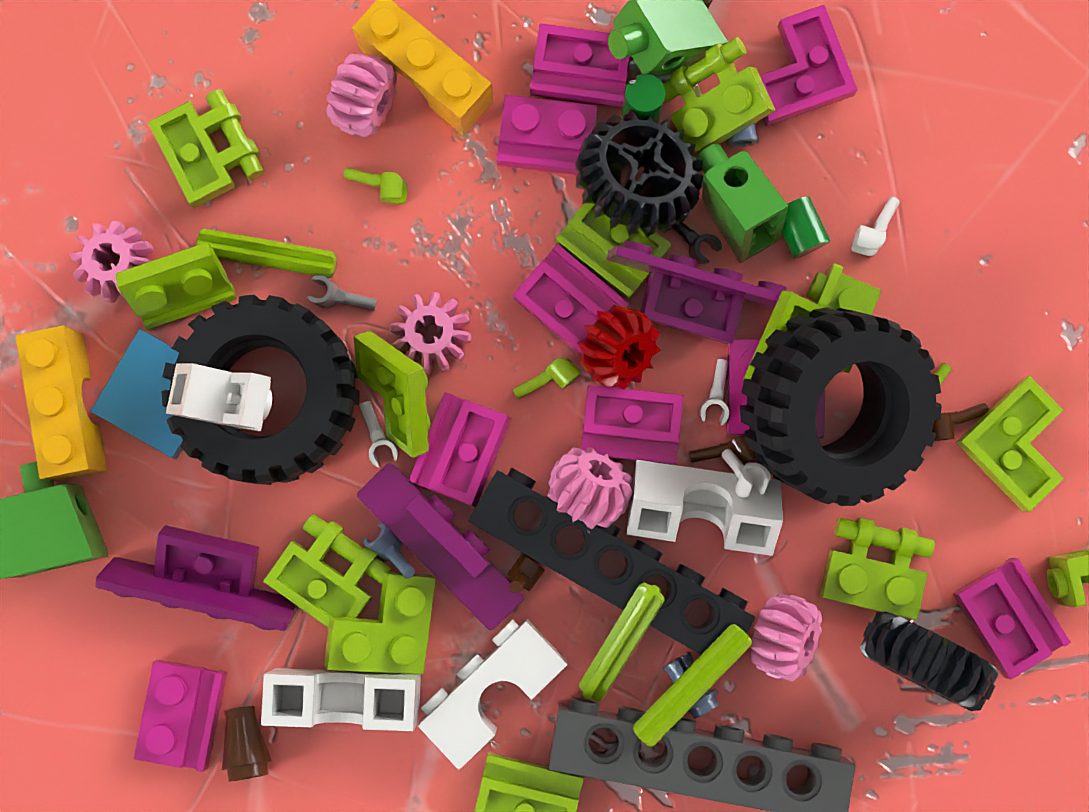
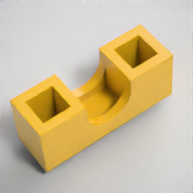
M376 0L353 25L352 31L359 49L366 55L372 54L383 59V62L392 65L394 73L396 75L399 73L409 80L426 98L429 107L463 136L494 102L492 83L394 1Z
M62 325L15 335L39 478L65 481L108 472L100 425L91 422L82 398V382L92 380L84 334Z

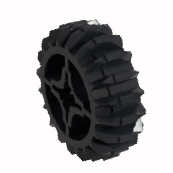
M632 110L623 119L614 113L611 118L607 119L606 124L599 122L593 128L591 134L583 140L580 147L581 153H579L575 162V171L578 172L576 187L585 190L582 195V204L596 205L594 218L603 215L610 218V230L620 223L626 226L628 236L635 233L638 227L641 228L647 238L654 234L657 229L665 234L668 230L672 229L674 224L679 225L685 221L690 210H693L700 199L699 191L703 187V175L700 174L703 160L693 157L696 144L683 143L684 130L674 133L668 129V119L658 124L653 122L651 114L640 120ZM643 167L644 171L642 172L639 181H636L635 176L638 173L639 168Z
M886 611L877 612L872 623H868L863 633L864 639L860 645V650L866 658L964 709L980 711L986 700L990 699L996 687L994 683L999 673L989 661L901 616Z

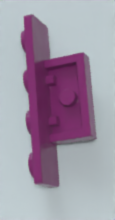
M624 241L623 247L616 246L608 250L606 258L608 261L650 273L640 312L646 314L647 318L652 321L651 323L725 344L733 343L744 300L774 309L782 290H787V287L768 281H759L758 286L742 282L743 275L729 269L714 268L713 273L698 269V261L689 257L672 254L669 256V260L653 256L651 255V247L632 241Z
M387 463L357 493L358 499L386 525L488 630H494L523 600V594L521 592H511L509 589L511 582L484 556L490 550L487 545L470 529L463 535L450 522L455 516L454 512L435 494L428 500L393 464Z
M167 525L158 533L155 565L114 557L96 577V588L111 591L120 597L146 599L159 602L168 608H184L206 613L215 619H232L254 624L263 630L285 631L298 610V606L283 595L254 589L258 546Z

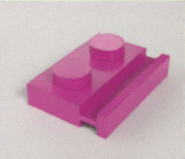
M540 23L530 95L622 108L630 56L624 59H617L613 56L608 46L610 33Z
M505 95L496 159L497 165L578 175V172L575 171V162L579 153H581L580 147L583 140L591 134L595 127L598 106Z
M558 244L554 246L551 253L545 260H542L512 295L518 304L580 356L583 352L577 343L587 337L588 332L584 325H593L596 322L597 310L608 312L613 304L625 306L626 308L630 306L626 300Z
M588 385L581 450L585 451L588 447H591L597 454L604 456L608 453V457L611 459L642 460L677 465L684 395Z
M444 392L428 432L429 452L418 456L409 481L476 507L512 418Z
M1018 558L1008 559L1000 567L990 570L952 593L1002 675L1010 680L1051 656L1052 652L1071 643Z
M164 660L153 661L134 759L179 768L188 767L201 772L207 770L227 672L208 670L203 667Z

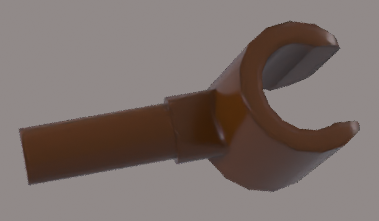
M982 403L959 412L941 413L940 420L934 421L932 432L936 433L934 441L955 439L953 424H961L984 416L989 411L988 406Z
M744 435L718 446L689 451L691 463L722 457V452L725 449H731L743 464L755 459V453L757 452L748 448Z
M522 553L507 573L513 579L509 585L510 591L518 593L522 588H525L530 592L545 569Z

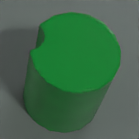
M650 74L636 75L635 83L627 84L622 117L624 118L632 110L638 119L643 120L651 114L653 122L658 123L666 94L661 80Z
M804 196L787 204L788 210L782 235L794 259L809 254L831 241L810 197Z

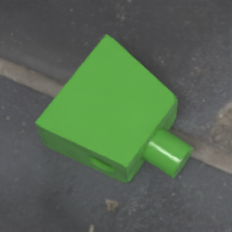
M629 0L613 20L615 30L611 31L608 37V46L614 57L624 59L632 56L642 74L654 76L670 74L683 65L688 68L704 58L707 49L717 43L724 45L728 42L703 0Z
M719 143L712 144L702 150L696 158L703 160L701 166L704 172L702 184L703 203L736 258L742 263L781 240L788 205L748 152L741 151L729 158Z
M37 462L19 466L24 493L0 499V579L21 578L108 557L107 548L83 488L80 485L74 484L54 486L53 480L40 479Z

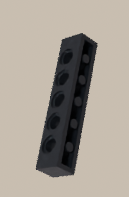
M512 467L507 475L498 470L496 471L468 520L473 525L622 610L626 607L638 585L642 584L647 577L654 574L663 576L667 582L668 590L664 597L665 601L650 626L700 655L730 625L735 624L747 634L755 619V616L744 611L748 603L746 600L724 588L721 589L718 595L701 586L705 580L704 576L682 564H679L676 571L659 562L663 553L638 539L633 547L616 538L621 530L611 524L608 528L597 524L593 529H590L583 521L576 520L573 522L572 516L568 513L557 511V502L552 501L550 498L547 499L532 490L536 483L535 480ZM524 502H533L542 510V521L533 530L521 529L514 520L516 508ZM569 525L579 528L584 536L583 547L574 554H565L556 545L557 533L561 528ZM609 550L621 552L626 561L624 572L616 578L603 576L599 569L600 557ZM695 599L705 600L710 610L707 621L699 626L689 625L685 618L687 605Z

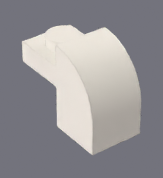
M193 363L176 364L166 414L261 431L263 420L268 416L272 405V392L269 390L271 377L255 373H233Z

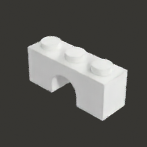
M636 460L631 485L633 494L630 498L631 502L628 509L627 535L675 542L681 521L688 518H702L713 522L721 529L724 536V549L773 556L783 523L781 481L770 479L765 494H760L758 489L752 485L749 496L743 498L739 497L735 492L738 478L733 473Z
M512 619L492 639L498 647L484 660L477 653L457 672V676L462 681L449 694L441 688L420 708L426 716L421 720L418 727L458 770L496 734L497 727L485 715L481 707V694L489 685L499 681L514 683L532 700L567 666V660L528 619H525L520 625Z
M275 668L264 674L261 725L313 727L320 723L340 722L360 724L363 730L414 731L419 723L421 674Z

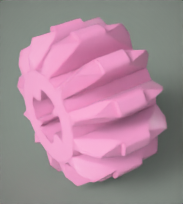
M350 53L345 58L344 64H340L337 67V74L334 80L331 81V90L326 96L329 102L326 113L327 117L331 119V123L340 127L341 131L353 136L357 134L365 138L378 132L380 124L386 122V115L392 109L391 103L396 95L394 87L397 83V75L394 73L392 65L383 62V59L372 54Z
M112 220L107 230L99 223H92L93 237L91 239L84 235L77 236L78 242L84 246L83 251L69 254L72 261L80 264L72 273L74 279L79 282H86L84 291L93 297L101 294L102 299L109 303H114L119 293L121 294L117 288L115 273L150 262L151 260L146 259V257L154 251L152 244L147 241H141L142 232L132 226L125 229L124 224L120 221ZM115 254L119 255L120 260L117 266L111 263L112 269H109L107 267L109 259L116 260Z
M432 292L428 306L424 305L419 294L413 295L412 301L417 308L416 310L411 312L402 305L397 308L398 314L406 320V323L395 322L390 324V331L392 333L404 336L393 342L392 346L400 352L409 350L406 356L414 362H417L421 357L420 365L424 368L426 374L431 372L433 360H437L441 370L446 372L450 369L449 363L445 358L446 355L450 353L459 361H462L465 357L463 351L455 343L467 344L471 342L472 336L470 333L458 330L470 322L468 315L459 314L453 316L459 306L455 299L447 301L440 308L441 296L438 292ZM435 323L438 330L442 333L440 339L436 336L433 337L435 342L432 344H427L422 334H420L423 327L428 330L427 324Z
M573 447L553 467L550 473L551 478L548 482L550 489L547 496L552 501L558 503L557 511L568 513L572 516L573 522L576 520L583 521L590 529H593L597 524L608 528L621 514H624L629 506L630 498L633 494V490L630 487L633 479L629 474L622 472L623 464L614 463L609 459L608 453L603 456L597 454L591 447H588L585 451Z
M779 593L776 597H771L766 602L765 609L759 612L758 622L753 627L754 635L752 645L750 646L752 648L750 654L751 663L755 664L757 669L766 672V675L779 680L783 678L793 682L798 677H802L806 673L808 664L813 662V655L819 647L818 639L822 633L820 626L822 616L821 612L817 610L816 605L808 603L806 599L795 595L787 596Z

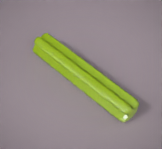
M210 229L200 230L196 243L197 246L209 242L219 259L314 276H324L326 278L333 277L337 266V256L332 251Z
M647 583L638 585L581 679L579 688L583 691L582 696L586 700L593 699L600 702L605 698L663 605L665 598L660 593L661 589L655 584L652 586Z
M735 624L730 625L634 724L633 730L638 738L649 747L655 746L752 645L751 638L739 626Z

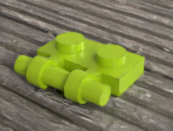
M738 37L724 45L720 43L715 44L705 51L704 58L688 68L684 65L671 72L670 79L663 83L666 91L664 102L668 103L681 95L685 106L670 116L677 132L684 130L683 143L696 144L693 157H697L706 147L724 142L776 111L757 68L748 66L742 71L737 72L733 62L747 53L743 42ZM716 73L721 84L702 95L698 83Z
M221 89L214 90L206 96L211 110L199 116L194 105L188 101L148 122L187 201L193 208L235 188L236 186L228 171L236 166H241L248 180L256 179L264 174V169L258 160L260 156L259 149L254 140L246 137L239 123L241 115L236 105L228 102ZM222 130L231 147L218 153L209 134Z
M313 513L302 528L316 538L313 545L307 550L296 541H291L263 582L319 622L329 627L330 617L358 618L373 596L358 586L365 574L382 584L384 571L391 572L392 568L378 559L377 553L366 546L362 548L343 534L344 528L334 521L327 523ZM330 549L352 564L345 575L323 561Z
M839 517L835 525L834 535L850 539L848 554L829 550L819 597L881 612L886 611L898 616L918 620L928 573L910 569V560L913 555L931 558L934 552L935 541L917 536L916 530L901 527L898 531L875 526L874 521L858 517L856 521ZM870 544L892 549L890 564L866 558Z

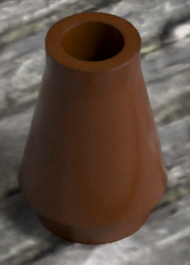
M245 706L226 710L222 770H227L228 782L268 775L267 762L272 760L256 718L255 707Z

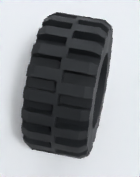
M256 295L239 296V303L231 305L224 300L212 306L214 315L206 319L199 314L188 324L194 332L187 340L178 336L171 349L179 352L175 364L165 363L162 377L171 380L170 390L161 391L162 405L164 407L168 405L176 364L193 363L229 372L232 366L248 352L262 347H275L290 353L299 362L305 373L306 395L302 408L296 418L285 429L277 434L265 437L250 436L231 426L175 415L166 420L172 434L181 436L183 439L180 447L191 458L199 459L202 462L201 467L214 474L226 476L231 480L265 485L298 480L299 475L306 472L313 473L324 466L322 461L328 455L335 456L344 445L340 442L346 430L351 432L356 419L352 417L354 405H359L360 393L355 388V378L358 377L355 364L347 354L349 350L333 330L322 319L298 303L293 305L284 298L271 295L266 300H260Z
M814 309L809 313V316L799 314L788 320L785 324L788 330L784 332L776 329L765 341L769 346L763 354L756 352L750 363L751 366L755 367L751 380L745 378L741 393L747 396V405L740 406L741 422L750 427V429L744 432V438L748 448L757 452L755 453V460L766 467L775 479L826 504L834 502L840 506H855L861 500L869 503L885 495L883 489L885 488L894 491L907 481L904 475L909 470L915 472L925 460L921 457V454L926 445L932 447L936 437V433L932 432L934 421L940 420L942 406L936 402V394L941 393L939 376L930 372V370L935 368V365L928 350L921 349L920 339L911 331L901 329L898 323L849 309ZM856 364L863 382V402L859 415L852 427L841 438L828 445L821 446L815 425L816 410L821 394L836 374L846 367Z

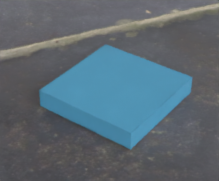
M139 329L90 412L167 456L177 459L183 450L180 447L183 439L181 436L172 434L166 420L173 415L166 414L167 407L162 405L161 391L170 390L171 380L162 377L165 363L175 364L179 352L171 349L172 346Z

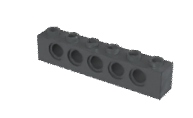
M571 698L569 705L559 703L549 755V770L770 812H848L855 764L846 757L841 756V748L822 743H812L811 750L792 747L793 739L774 734H764L763 741L744 738V730L726 725H715L714 732L695 729L696 721L682 717L661 738L665 745L662 755L655 760H645L638 755V749L642 740L634 733L633 726L646 711L630 707H619L618 714L599 711L600 703L582 698ZM599 728L613 730L617 735L615 745L608 751H597L589 744V739L595 730ZM699 746L710 748L712 750V760L707 767L697 770L688 766V755L694 748ZM750 755L759 757L760 768L755 776L747 779L737 776V765L742 758ZM796 765H806L808 777L805 783L795 788L788 787L786 784L788 771Z

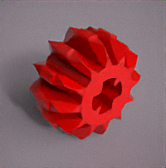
M613 304L608 312L597 310L596 322L593 325H584L588 334L586 338L577 343L583 352L578 361L588 371L587 373L592 375L591 378L599 384L625 390L630 381L641 383L642 372L646 368L654 369L650 361L652 356L661 351L655 343L660 332L651 324L652 321L647 318L646 314L637 309L632 310L629 307L626 308L625 306Z

